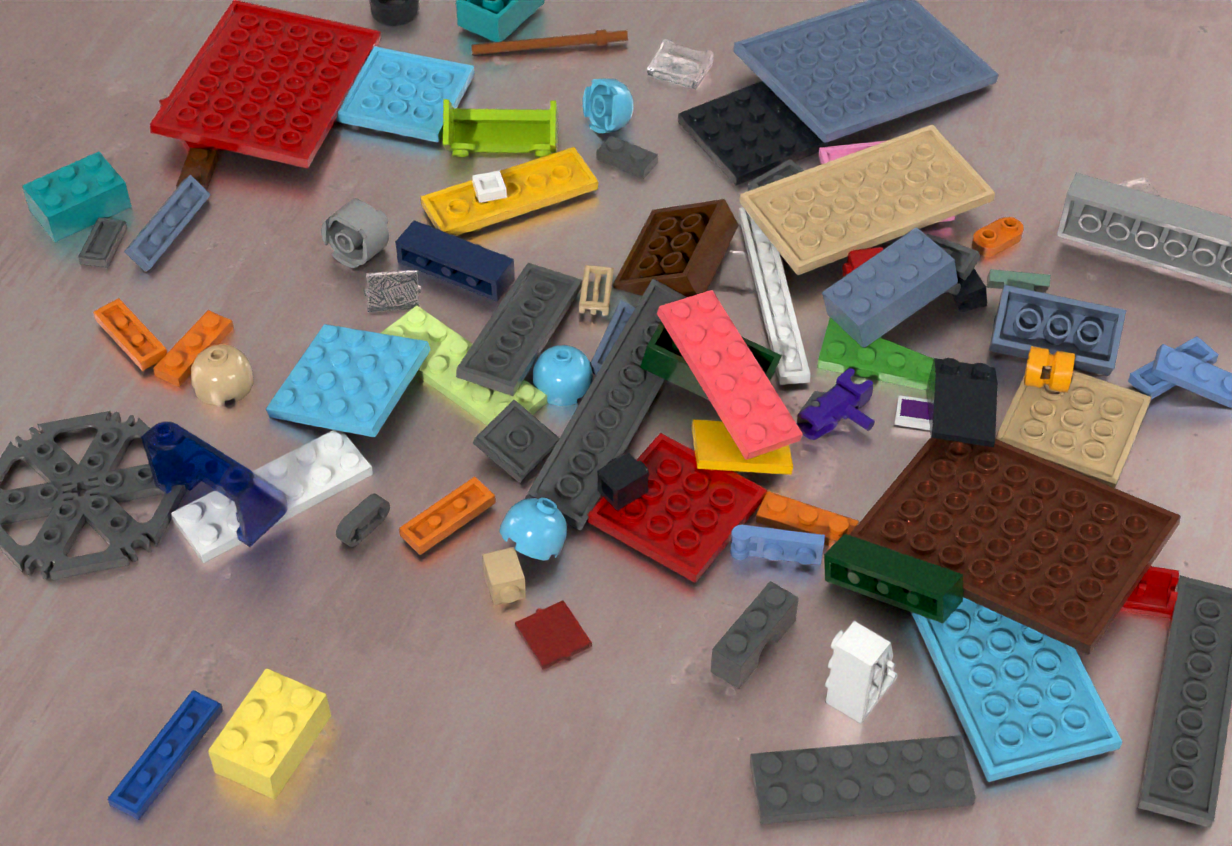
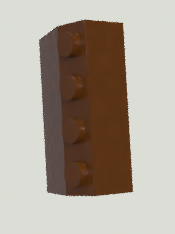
M720 199L652 210L612 285L613 288L642 297L652 279H655L685 297L706 292L739 226L726 200Z

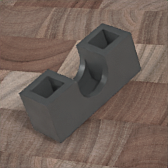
M770 581L713 647L711 672L739 689L758 667L760 654L768 640L771 639L778 643L796 621L799 597Z

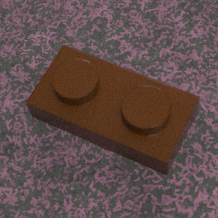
M190 148L176 188L186 177L191 175L207 190L219 159L217 150Z

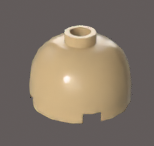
M224 344L213 345L197 355L191 367L192 387L195 390L196 396L207 404L221 406L225 405L224 401L235 399V402H237L250 392L254 384L251 364L245 354L237 348Z

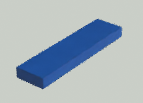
M192 690L108 797L109 804L140 820L222 713V704Z

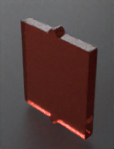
M564 600L543 610L538 608L536 613L515 622L516 629L542 669L564 659L569 661L571 656L592 646L591 640Z

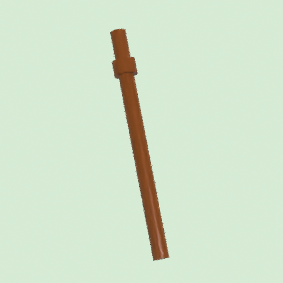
M605 29L596 30L595 33L472 44L471 47L472 55L587 44L604 46L608 45V42L628 41L627 30L607 32Z

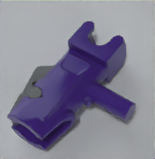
M849 368L837 378L836 385L827 392H813L797 415L796 424L803 435L808 439L816 440L832 431L842 418H849L865 430H871L875 421L859 411V409L870 400L873 393V382L866 380L862 384L853 383L851 377L854 376L855 370Z

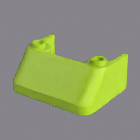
M443 99V145L447 151L452 152L453 157H468L469 153H535L536 158H541L557 152L558 108L556 101L550 100V110L454 109L449 99Z

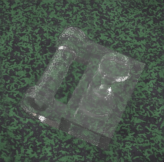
M663 39L659 51L647 67V76L697 89L713 63L714 52L708 50L701 52L673 44L672 40ZM670 54L677 55V56H680V57H684V58H687V59H691V60H694V61H689V60H685V59L678 58V57H675V56H671Z

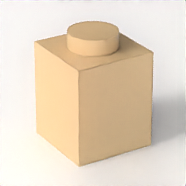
M515 547L482 554L484 577L493 605L512 603L526 597L525 578L516 550L514 549Z

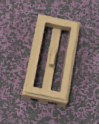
M585 265L579 313H585V309L591 310V314H597V310L603 311L602 315L608 316L614 268ZM590 273H596L592 301H586ZM602 274H607L604 302H598Z

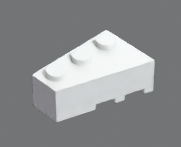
M854 621L846 631L840 630L831 644L834 653L828 664L831 672L825 683V687L828 688L826 703L861 724L895 681L897 673L893 671L895 663L891 661L894 657L891 642Z

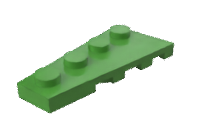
M830 318L817 368L838 373H844L847 369L852 368L855 370L854 376L926 390L934 359L881 337L867 347L862 348Z

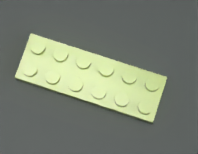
M415 306L381 332V334L428 341L431 351L415 375L485 425H488L513 400H516L532 415L547 404V395L526 380H523L514 396L457 378V367L473 344L419 306Z

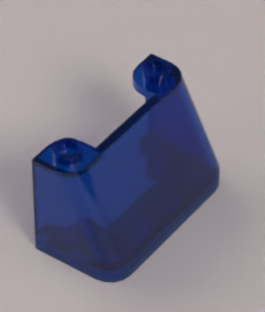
M161 422L141 436L155 486L168 494L172 490V486L185 485V488L191 491L202 481L235 502L237 509L235 514L237 521L240 523L236 531L237 538L247 546L251 547L287 512V499L281 489L178 424Z

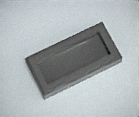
M98 217L78 256L80 264L108 268L127 230L126 221Z

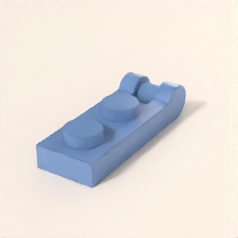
M737 525L732 529L730 554L737 560H744L748 556L769 560L799 562L806 565H821L825 535Z

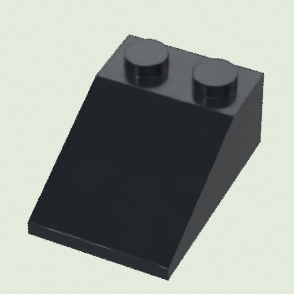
M934 358L926 388L931 438L994 447L998 385L995 367H990L984 363H963L953 358Z

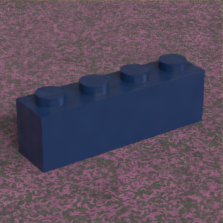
M415 220L395 241L398 263L498 302L515 280L514 259Z

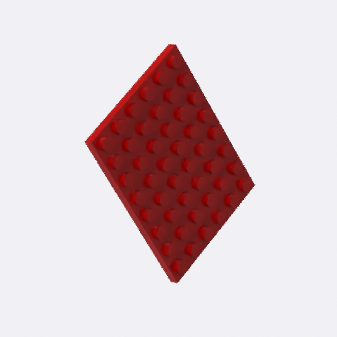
M233 0L151 121L150 131L153 134L309 168L337 119V113L374 46L378 47L381 42V31Z

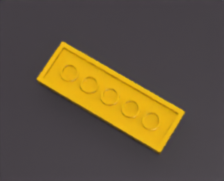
M575 147L501 170L500 173L506 187L507 198L479 203L472 180L420 197L421 205L434 227L440 231L458 236L597 190L598 180Z

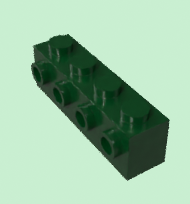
M844 534L824 554L825 581L937 622L944 623L963 602V574L848 534Z

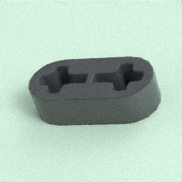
M375 493L369 495L339 523L336 537L350 547L356 546L385 520L390 510V503Z

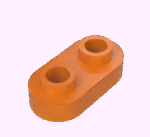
M1013 217L1000 218L974 233L972 249L979 251L981 256H994L1020 242L1024 230L1023 224Z

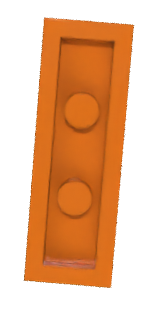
M119 298L93 312L95 320L142 371L158 363L167 354V349Z
M207 310L153 368L155 376L180 387L191 376V367L197 355L208 347L219 345L234 329L232 320Z
M474 476L399 528L400 536L419 555H422L496 503L495 494Z
M767 491L756 514V523L775 529L825 535L824 545L832 547L844 534L850 535L859 524L858 520Z

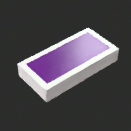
M898 395L894 425L930 430L927 399Z

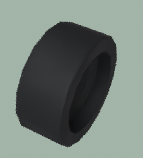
M369 0L373 18L385 25L397 26L412 21L419 12V0H402L405 3L395 6L383 4L391 0Z

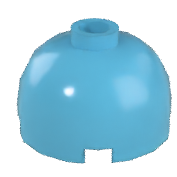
M616 79L592 80L591 82L593 83L590 87H586L582 100L584 117H589L593 123L589 127L596 133H611L620 130L629 123L633 114L634 102L630 90L625 84Z
M557 345L548 348L537 358L534 365L533 386L547 395L548 404L557 406L578 403V398L586 394L593 382L591 362L576 347Z
M529 498L519 501L509 509L499 531L506 542L510 537L512 541L517 543L514 549L534 559L549 560L551 555H555V558L558 557L564 546L567 536V522L552 500L547 498Z

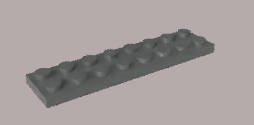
M1180 575L1176 587L1178 596L1170 621L1138 808L1211 828L1215 819L1232 703V588Z

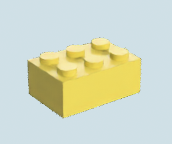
M266 668L208 750L214 772L276 800L331 717L327 694Z

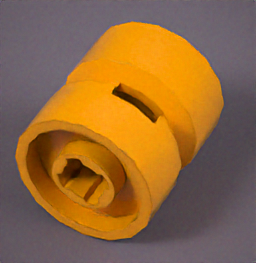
M1031 346L1025 370L1024 385L1042 388L1047 384L1050 390L1068 393L1075 354L1063 351H1056L1054 354H1050L1048 349ZM1043 366H1050L1049 373L1042 371Z

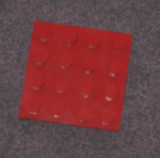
M660 433L637 458V461L643 462L649 471L648 492L618 511L603 497L587 514L588 523L696 583L731 541L732 529L737 525H744L761 505L767 494V489L733 471L697 469L694 450Z

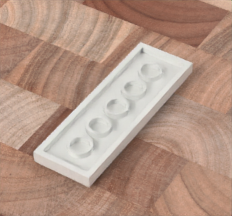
M332 430L172 512L171 516L173 522L202 563H205L373 475L372 466L343 431Z

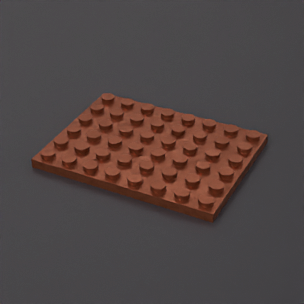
M930 438L850 535L963 574L964 598L1090 655L1179 526L1181 515L998 439H995L994 447Z

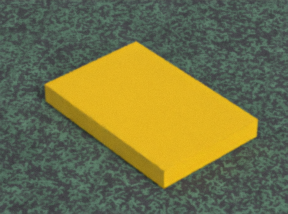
M693 419L691 429L697 469L792 474L793 462L789 445L746 460L722 421Z

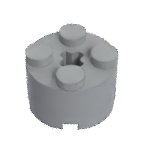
M354 198L323 222L321 227L322 239L325 245L330 244L334 250L331 254L337 261L347 267L357 268L359 265L367 263L387 246L389 241V233L386 226L388 218L381 210H375L369 204Z

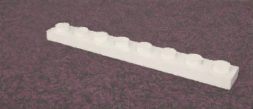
M743 207L739 208V220L770 348L772 351L782 355L776 369L779 385L810 382V370L780 253Z

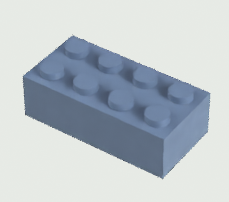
M916 227L824 290L822 295L827 315L862 348L867 347L957 284L955 259Z
M1004 285L999 299L988 351L1028 359L1031 346L1048 349L1050 354H1054L1056 351L1074 353L1073 369L1109 376L1115 368L1126 310Z

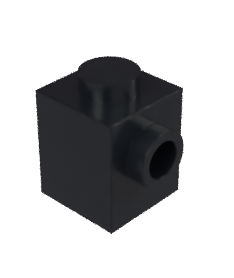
M627 452L618 459L610 460L606 466L597 471L598 492L618 511L648 492L649 471L643 462L637 461Z

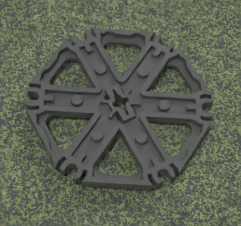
M111 411L41 423L37 424L39 431L34 427L29 428L32 436L30 440H22L19 436L15 437L18 447L10 441L1 455L0 483L11 465L17 460L26 461L47 483L12 490L0 489V550L22 573L25 568L27 574L32 575L37 567H42L40 572L43 579H48L51 576L52 580L130 565L128 558L136 562L138 558L135 549L143 547L146 551L151 552L152 548L149 540L157 547L172 519L171 513L177 510L187 491L185 474H182L186 473L182 457L139 417L138 421L135 422L134 416L130 415L126 422L120 423L121 417L119 412L111 414ZM88 427L96 428L98 432L79 465L54 441L55 436L62 432L86 429ZM136 438L144 440L159 455V458L153 463L116 470L131 442ZM86 489L85 495L79 496L80 490ZM164 494L153 517L145 523L137 522L118 504L120 502ZM48 516L36 538L29 545L22 546L17 544L2 528L4 524ZM86 522L110 545L102 552L67 557L69 550Z

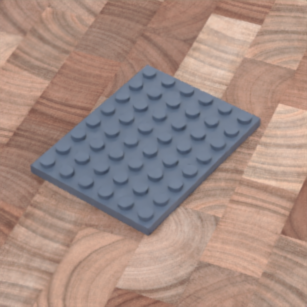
M867 0L735 42L733 52L824 143L995 84L999 75L916 0Z

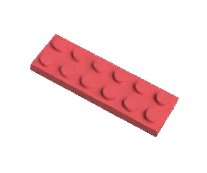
M713 290L659 306L657 311L658 317L746 460L800 441L803 433Z

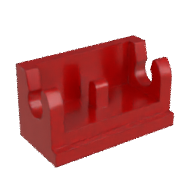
M1150 566L1121 608V611L1171 619L1178 592L1175 590L1179 580V570Z

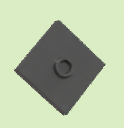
M513 400L475 437L473 444L521 484L552 452L559 437L516 400Z

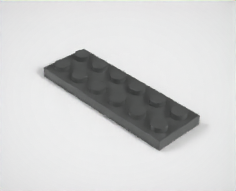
M527 263L458 365L456 377L514 396L581 290L582 280Z
M960 735L750 754V766L760 824L974 805L976 799Z

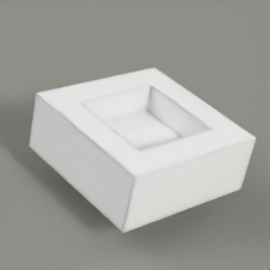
M500 170L472 176L473 187L479 203L507 198L506 187Z

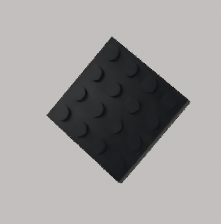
M763 81L678 113L680 125L735 186L759 177L790 159L795 162L819 152V148L828 147L829 143H824Z

